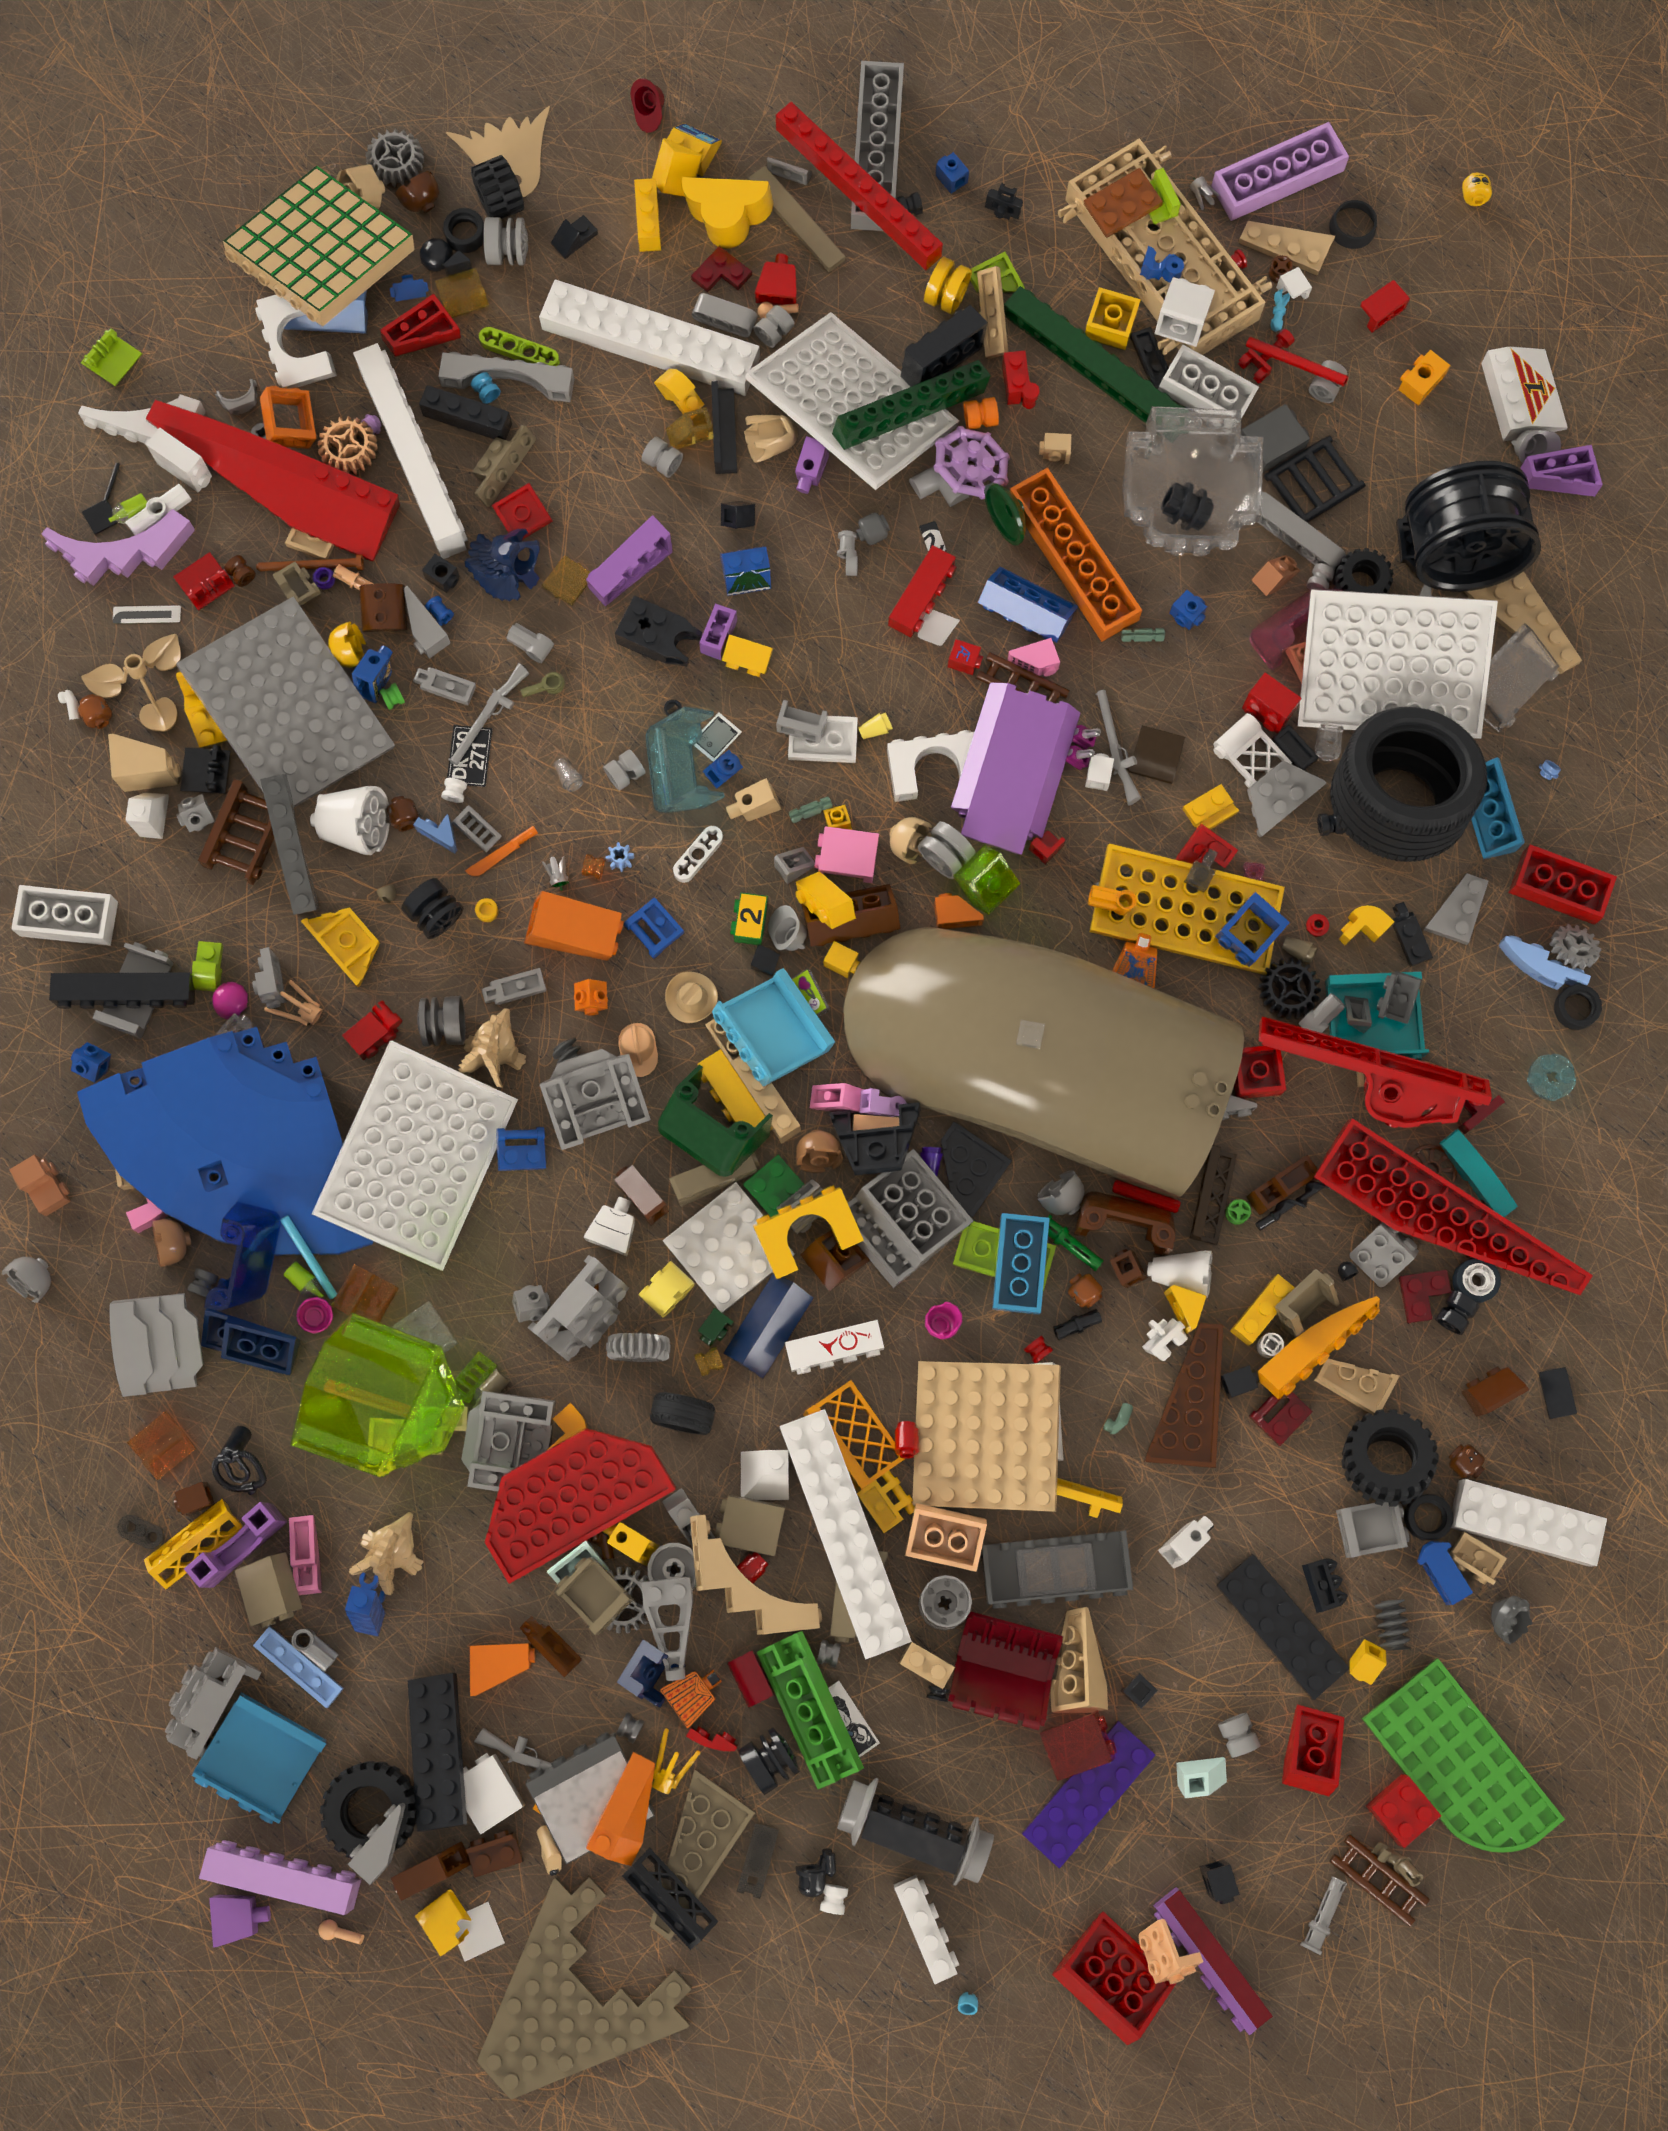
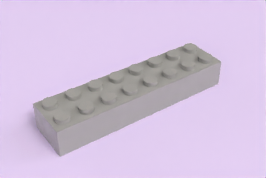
M861 61L855 162L896 199L904 63ZM852 202L851 229L883 231Z

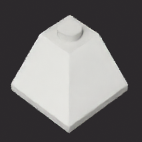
M760 1450L741 1452V1497L755 1500H789V1451Z

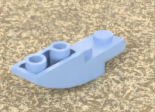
M1512 935L1505 936L1499 943V947L1519 969L1548 987L1558 990L1564 984L1570 986L1584 984L1587 986L1591 976L1584 974L1583 970L1565 967L1563 963L1557 960H1547L1550 951L1544 950V947L1539 944H1528L1522 942L1521 938Z

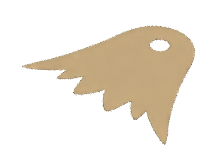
M550 106L545 108L531 124L529 118L526 117L521 123L520 128L517 127L511 117H508L503 125L502 132L492 124L485 123L484 137L474 131H470L472 139L451 132H446V134L466 152L475 165L502 155L508 161L514 174L521 177L522 182L519 186L522 196L525 197L532 193L539 182L542 137Z

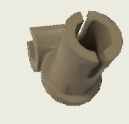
M1379 1841L1371 1852L1379 1856L1377 1860L1380 1862H1390L1394 1866V1870L1397 1873H1401L1410 1886L1415 1887L1421 1883L1416 1877L1423 1880V1875L1413 1866L1410 1857L1403 1856L1392 1850L1386 1843Z

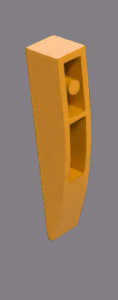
M1375 1296L1351 1305L1307 1329L1258 1370L1259 1382L1278 1400L1283 1395H1289L1295 1389V1384L1301 1379L1303 1381L1311 1375L1312 1369L1315 1366L1324 1364L1334 1349L1339 1350L1343 1347L1346 1339L1351 1334L1356 1335L1362 1329L1364 1322L1368 1319L1372 1320L1378 1315L1380 1311V1298Z

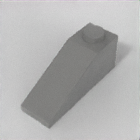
M406 586L404 588L412 634L416 641L413 645L421 655L425 653L430 659L448 646L450 640L410 588Z

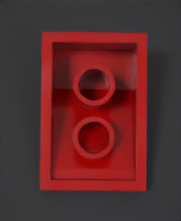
M1301 1705L1296 1706L1284 1759L1282 1784L1325 1796H1330L1339 1786L1345 1717Z

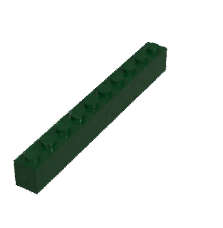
M1020 286L1004 303V313L1008 320L1172 443L1188 425L1191 414L1184 406L1176 404L1168 394L1156 389L1151 381L1144 380L1132 367H1127L1115 354H1110L1103 349L1099 342L1087 337L1082 329L1074 327L1066 317L1058 315L1052 310L1050 305L1038 300L1030 290H1025Z

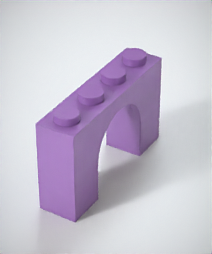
M259 1502L241 1518L245 1525L238 1533L216 1550L202 1552L184 1568L199 1588H214L288 1522L273 1504Z

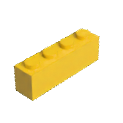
M721 1049L697 1064L703 1066L701 1081L703 1084L708 1082L712 1090L709 1093L716 1103L720 1101L725 1108L721 1111L728 1122L732 1120L734 1123L744 1121L756 1127L765 1118L760 1107Z

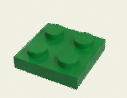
M779 1154L743 1184L745 1189L770 1217L779 1214L776 1209L777 1206H780L781 1203L805 1185Z

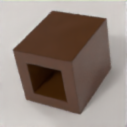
M199 1482L174 1492L176 1496L174 1499L175 1508L182 1515L188 1516L212 1507L215 1504L208 1482Z

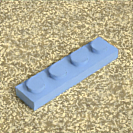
M269 1626L253 1645L325 1708H329L344 1689L301 1651L296 1650L292 1643L272 1626Z

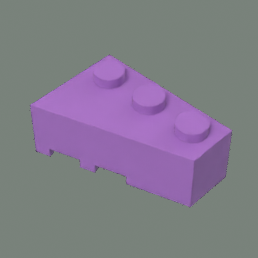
M1592 445L1527 456L1520 467L1527 476L1529 489L1595 497L1603 485Z

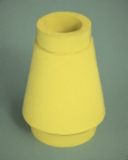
M886 712L881 715L878 713L858 727L863 740L888 734V731L893 729Z

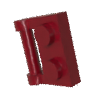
M1291 1392L1287 1396L1283 1395L1279 1400L1272 1394L1249 1417L1278 1446H1281L1313 1411ZM1285 1396L1289 1401L1267 1423L1263 1418Z

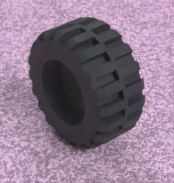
M1381 1409L1376 1410L1374 1416L1371 1413L1364 1415L1362 1420H1358L1353 1425L1352 1430L1349 1431L1343 1447L1341 1462L1342 1468L1346 1469L1344 1474L1346 1480L1353 1481L1351 1487L1355 1492L1360 1490L1363 1493L1362 1498L1367 1501L1370 1498L1375 1499V1504L1382 1506L1384 1502H1389V1507H1396L1400 1501L1403 1505L1411 1503L1412 1498L1418 1499L1424 1490H1427L1437 1469L1436 1465L1439 1461V1454L1436 1452L1438 1448L1436 1440H1430L1432 1433L1429 1428L1423 1429V1422L1418 1418L1414 1421L1410 1418L1411 1414L1407 1412L1401 1415L1397 1414L1395 1409H1390L1388 1413H1384V1410ZM1378 1441L1397 1443L1409 1454L1412 1467L1404 1474H1386L1378 1470L1371 1463L1367 1450L1371 1444Z
M368 1761L345 1769L338 1777L332 1780L329 1784L330 1788L323 1795L324 1804L320 1806V1814H323V1820L320 1822L322 1828H325L327 1831L326 1839L328 1842L332 1841L335 1844L334 1849L339 1853L342 1851L346 1854L345 1857L352 1859L349 1856L359 1844L364 1846L369 1840L367 1834H363L355 1829L348 1815V1805L351 1797L359 1789L369 1786L383 1790L388 1795L392 1805L398 1806L401 1803L406 1805L394 1851L406 1843L405 1841L414 1832L413 1828L416 1824L414 1786L412 1787L409 1782L411 1779L408 1775H403L400 1772V1768L395 1765L390 1766L387 1762Z

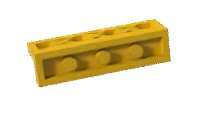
M221 1499L144 1559L148 1573L165 1589L169 1588L187 1574L184 1568L202 1552H212L225 1544L241 1530L243 1524L231 1513L228 1504ZM228 1520L235 1525L229 1531H220L221 1525ZM214 1537L213 1543L210 1546L200 1547L203 1539ZM185 1553H194V1558L189 1562H180L181 1557ZM166 1568H175L174 1574L166 1580L160 1575Z

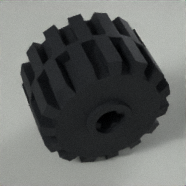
M502 155L471 167V176L475 189L488 217L504 219L524 210V200L519 183L508 161Z

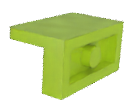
M1164 168L1155 170L1154 178L1149 182L1162 199L1163 205L1149 213L1153 224L1178 216L1181 205Z

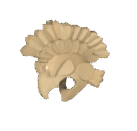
M504 1008L497 1015H491L490 1021L482 1024L475 1036L469 1035V1038L465 1039L464 1049L470 1053L465 1055V1059L461 1060L462 1063L458 1065L461 1068L458 1070L460 1073L468 1075L481 1066L486 1065L496 1087H503L499 1077L500 1065L507 1064L516 1070L521 1069L522 1065L526 1063V1055L518 1053V1048L515 1046V1040L511 1031L510 1009Z
M411 1512L376 1532L368 1530L367 1534H363V1540L360 1544L369 1551L363 1560L349 1569L351 1575L361 1574L373 1568V1573L378 1576L382 1590L386 1595H391L394 1591L392 1580L395 1569L402 1568L410 1575H416L417 1571L422 1569L423 1560L416 1557L413 1553L414 1543L411 1530L413 1514Z

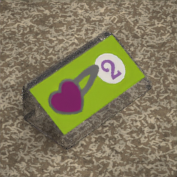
M810 968L792 978L818 1017L830 1011L829 1005Z

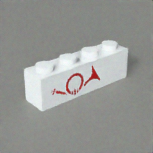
M878 1320L785 1342L791 1371H797V1375L811 1372V1367L819 1365L820 1369L833 1367L834 1362L843 1360L844 1364L857 1361V1356L866 1354L867 1358L880 1355L881 1350H884Z

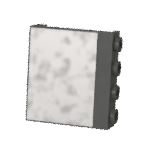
M608 1732L595 1738L596 1743L588 1747L586 1744L573 1750L574 1754L566 1759L564 1756L551 1762L552 1766L544 1771L541 1767L529 1774L530 1778L526 1781V1786L566 1865L591 1852L586 1849L587 1842L628 1763L616 1739L617 1735L615 1732L610 1735ZM651 1803L648 1806L646 1821L655 1817V1810Z

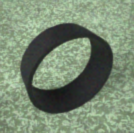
M1350 200L1344 202L1331 217L1329 223L1330 234L1335 236L1334 240L1345 248H1362L1368 245L1375 236L1377 215L1374 209L1363 201ZM1348 208L1362 210L1370 216L1374 227L1364 236H1349L1340 230L1336 219L1337 213Z

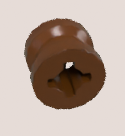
M1279 255L1272 260L1268 272L1271 281L1278 283L1280 276L1292 270L1293 263L1291 259L1287 256Z

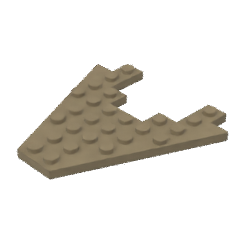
M591 1876L573 1894L557 1877L552 1881L478 2057V2064L511 2100L690 2026V2023L675 2006L691 1991L692 1987L676 1970L640 2005L622 1987L603 2005L570 1969L588 1950L571 1930L607 1895Z

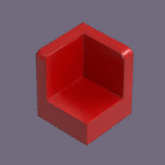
M1046 831L1042 838L1036 837L1031 842L1029 850L1046 865L1064 846L1066 840L1063 837L1057 839L1050 831Z

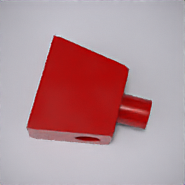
M777 254L775 262L767 261L764 263L755 290L756 303L769 302L772 305L797 304L795 265L788 264L789 257L787 255Z

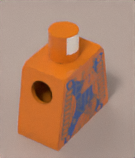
M1139 933L1136 943L1125 942L1112 971L1155 988L1157 948L1150 947L1152 937L1145 933Z

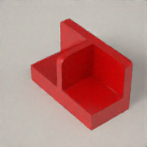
M1395 280L1386 284L1360 304V307L1370 317L1367 328L1372 333L1404 311L1408 305L1409 296Z

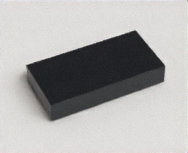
M1290 725L1272 738V741L1288 757L1292 764L1302 770H1306L1319 758Z

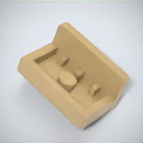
M1465 1531L1462 1532L1449 1553L1458 1569L1464 1572L1467 1568L1475 1573L1473 1578L1484 1585L1487 1582L1492 1585L1495 1584L1496 1580L1494 1578L1507 1559Z

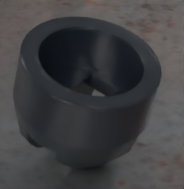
M675 699L667 701L664 705V713L669 718H676L682 712L681 703ZM676 705L678 709L669 714L667 711Z
M1348 1261L1342 1262L1338 1268V1274L1342 1281H1347L1359 1273L1356 1266Z

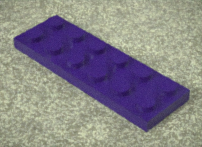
M1117 1721L1027 1826L1022 1835L1060 1869L1155 1757V1754L1124 1725Z

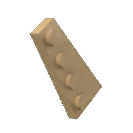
M1248 221L1238 243L1273 258L1279 255L1287 256L1291 259L1293 266L1318 276L1335 236Z

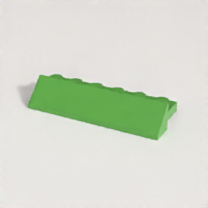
M803 1631L758 1651V1657L817 1789H821L864 1769Z

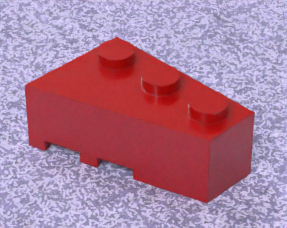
M434 294L380 329L382 340L395 357L461 338L460 328Z

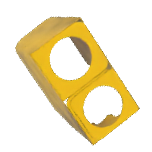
M451 1889L447 1890L415 1915V1918L440 1957L463 1942L465 1936L469 1934L468 1929H466L459 1939L455 1936L460 1930L457 1922L460 1919L471 1921V1918Z

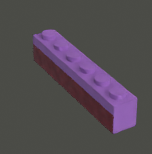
M1177 1887L1153 1905L1157 1910L1154 1916L1157 1920H1166L1168 1927L1172 1931L1171 1936L1176 1946L1179 1948L1182 1945L1187 1951L1186 1955L1200 1952L1203 1963L1198 1965V1968L1203 1973L1200 1978L1209 1990L1212 1987L1218 1994L1215 1999L1224 2011L1227 2009L1231 2011L1234 2015L1231 2021L1240 2032L1245 2030L1248 2035H1251L1273 2017Z

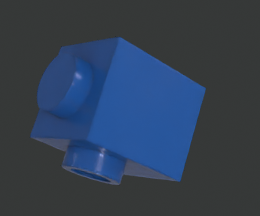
M953 152L939 159L936 164V177L952 194L968 183L969 170Z

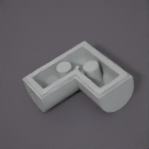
M933 466L909 479V483L920 500L937 490H940L950 507L969 497L967 494L953 493V489L939 473L935 472Z

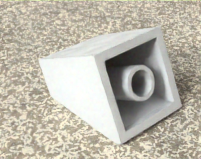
M1173 277L1162 305L1154 334L1196 347L1215 290L1210 289L1206 285H1197L1190 283L1186 279Z

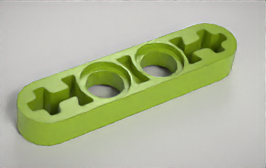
M485 327L479 333L481 346L486 350L514 360H523L526 363L536 364L542 362L550 366H558L560 364L558 353L552 348L493 327ZM490 335H492V336H493V339H490V340L487 342L486 339H485V337H486V338H489ZM508 341L515 343V347L511 350H506L503 347ZM531 348L535 350V354L532 357H526L523 354L524 351ZM553 357V361L550 360L549 363H546V359Z

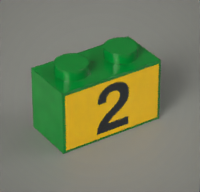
M740 892V899H735L734 913H737V919L732 921L730 934L734 935V942L762 945L768 896Z

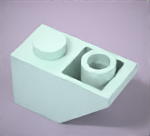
M1224 1757L1176 1763L1178 1787L1185 1798L1208 1796L1227 1782L1226 1759Z

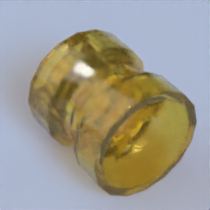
M716 1346L710 1348L706 1355L701 1352L694 1354L702 1377L708 1375L710 1369L717 1371L724 1369Z

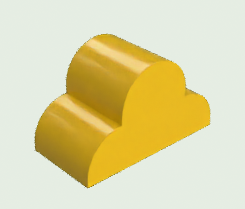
M682 178V187L690 213L696 220L705 224L708 237L716 246L729 249L740 245L747 238L750 225L762 223L772 212L773 198L768 181Z

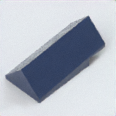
M773 1273L723 1354L764 1379L783 1349L785 1342L790 1338L814 1298L794 1282L784 1277L776 1279Z
M210 1308L205 1309L201 1346L222 1351L221 1358L291 1375L301 1342L300 1339Z

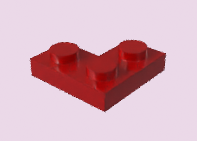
M1200 823L1175 860L1200 866L1205 858L1209 857L1221 867L1226 868L1238 849Z

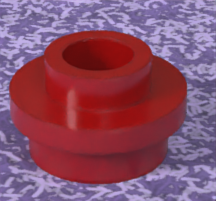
M1314 914L1308 918L1306 929L1312 936H1323L1329 930V921L1324 915ZM1314 922H1320L1322 924V927L1317 928L1314 925Z

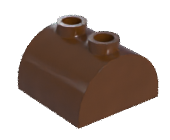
M378 583L359 586L362 632L408 630L405 585Z

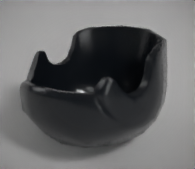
M432 238L426 241L419 253L421 263L429 271L435 272L444 270V264L454 255L452 247L439 238Z

